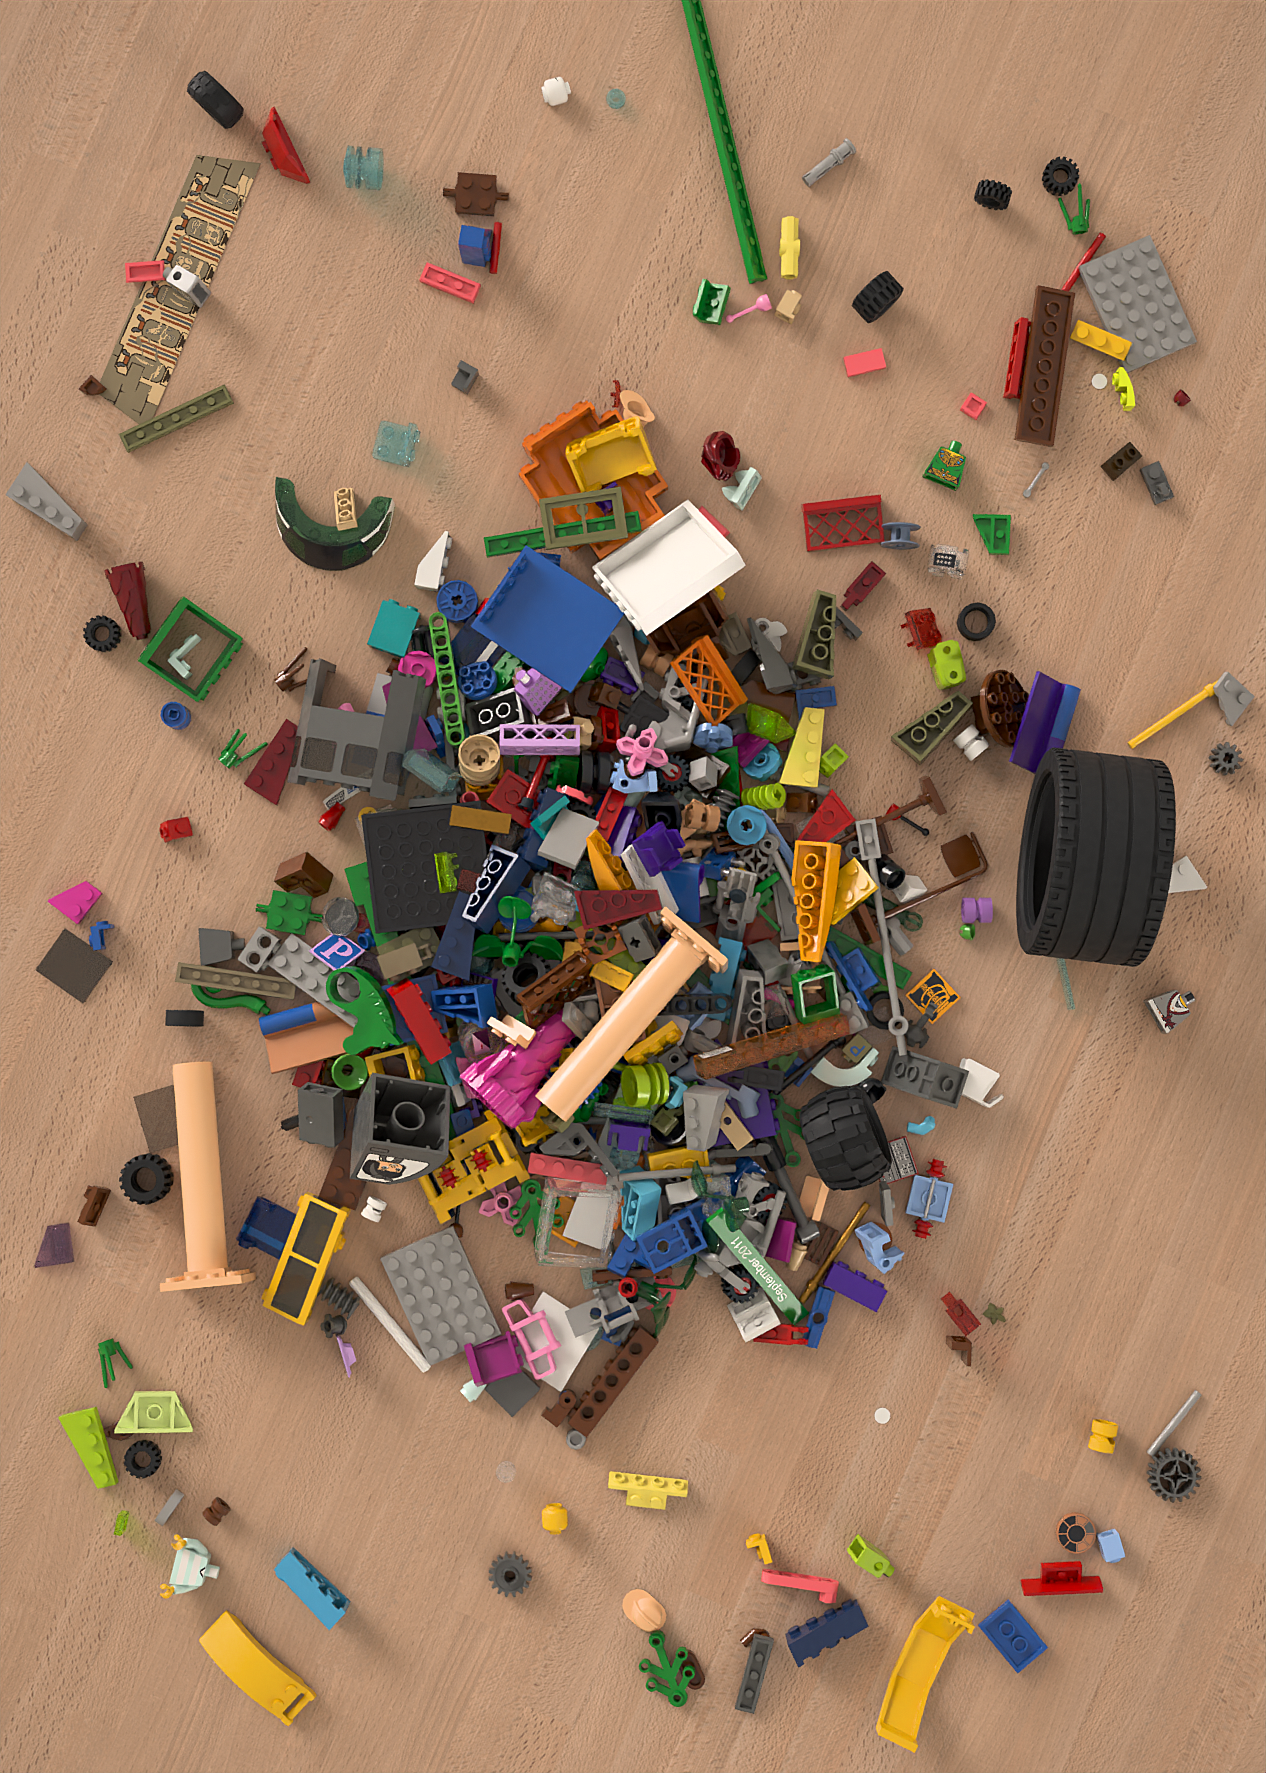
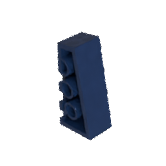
M548 787L540 791L536 802H538L537 809H533L529 820L534 821L563 796H566L567 799H569V796ZM530 825V828H526L523 834V839H525L523 847L520 846L516 854L531 869L539 872L547 868L549 861L538 855V850L544 840Z
M459 891L431 967L469 981L475 928L462 917L470 895Z
M851 1599L841 1604V1607L828 1609L823 1613L824 1615L818 1618L812 1617L805 1622L806 1624L800 1627L793 1626L788 1630V1633H785L788 1647L798 1668L804 1665V1659L818 1657L823 1648L831 1649L840 1642V1638L848 1639L869 1627L857 1599L853 1601Z

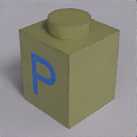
M856 1032L841 1048L844 1052L842 1056L849 1063L854 1061L857 1064L872 1048V1045Z

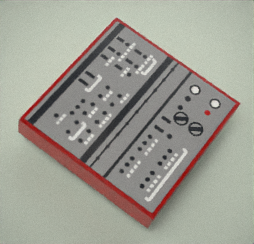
M902 1136L888 1141L892 1165L890 1171L885 1172L883 1177L879 1179V1182L886 1181L889 1184L919 1174L907 1137Z

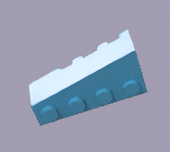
M719 937L718 944H721L719 952L728 959V969L723 974L720 971L715 973L712 970L709 979V990L713 993H726L734 1000L741 961L745 962L747 950H744L745 946L742 942ZM719 998L718 1006L725 1008L726 1001ZM732 1007L724 1013L708 1014L706 1018L726 1022L727 1018L730 1019Z
M292 1547L274 1568L275 1574L290 1587L324 1626L330 1630L346 1613L351 1601Z

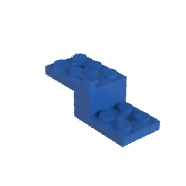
M721 1189L668 1215L669 1220L636 1236L653 1274L708 1247L706 1242L718 1236L706 1221L708 1212H716L722 1207L734 1223L739 1226ZM660 1241L668 1243V1248L664 1252H660L657 1249Z

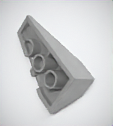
M623 615L608 638L640 691H643L644 686L631 629L633 624Z

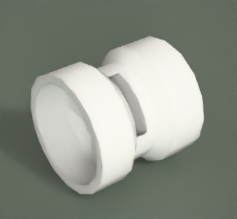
M369 1196L367 1200L368 1205L363 1209L361 1215L372 1221L379 1222L381 1212L385 1210L387 1203L376 1197Z

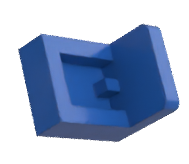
M108 921L96 922V926L90 927L89 943L93 950H105L103 930L114 929V924H108Z

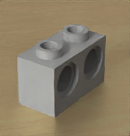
M259 926L237 960L256 972L265 971L268 967L269 958L272 954L275 955L281 947L279 943L282 939ZM265 937L271 939V945L268 948L262 945V940ZM255 953L260 956L258 964H254L251 960L252 955Z

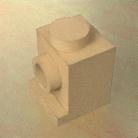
M787 290L776 309L775 316L792 325L795 315L798 314L802 306L799 304L802 295L792 290L791 292Z

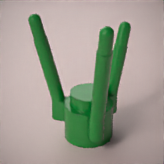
M1079 183V216L1073 217L1072 222L1062 198H1058L1067 222L1068 231L1072 230L1073 235L1087 233L1089 228L1090 199L1086 200L1084 216L1082 185Z
M237 729L218 759L229 769L232 766L237 767L241 762L267 746L268 743L264 742L237 759L239 755L235 750L247 736V733H244L234 746L230 748L240 732Z
M113 1338L98 1343L104 1388H108L105 1358L111 1380L115 1381L110 1356L116 1354L115 1350L118 1351L130 1369L133 1368L121 1349L119 1341L114 1342Z

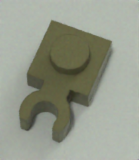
M681 1105L679 1109L665 1110L662 1108L651 1120L650 1124L667 1136L678 1124L679 1121L676 1117L684 1113V1106Z
M549 1108L547 1109L549 1115L540 1117L550 1129L563 1133L575 1119L572 1115L565 1122Z

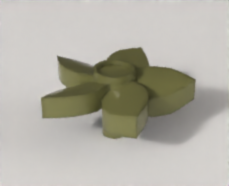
M989 1303L988 1309L983 1312V1315L991 1318L992 1325L997 1322V1319L1006 1322L1005 1317L1001 1315L1004 1308H996L994 1304Z

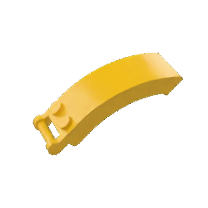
M227 1610L199 1639L215 1663L240 1689L259 1705L281 1719L287 1726L292 1724L293 1718L309 1701H313L317 1697L314 1690L304 1684L301 1677L273 1657L250 1634L241 1620ZM300 1693H303L304 1696L295 1704V1706L288 1713H286L285 1710L287 1709V1707L300 1695Z

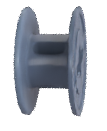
M905 522L882 524L881 527L883 529L891 531V541L882 542V547L899 550L920 547V544L910 541V532L919 530L921 526Z

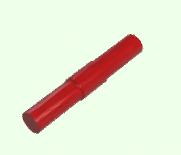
M500 222L494 223L489 271L491 274H497L502 229V223Z

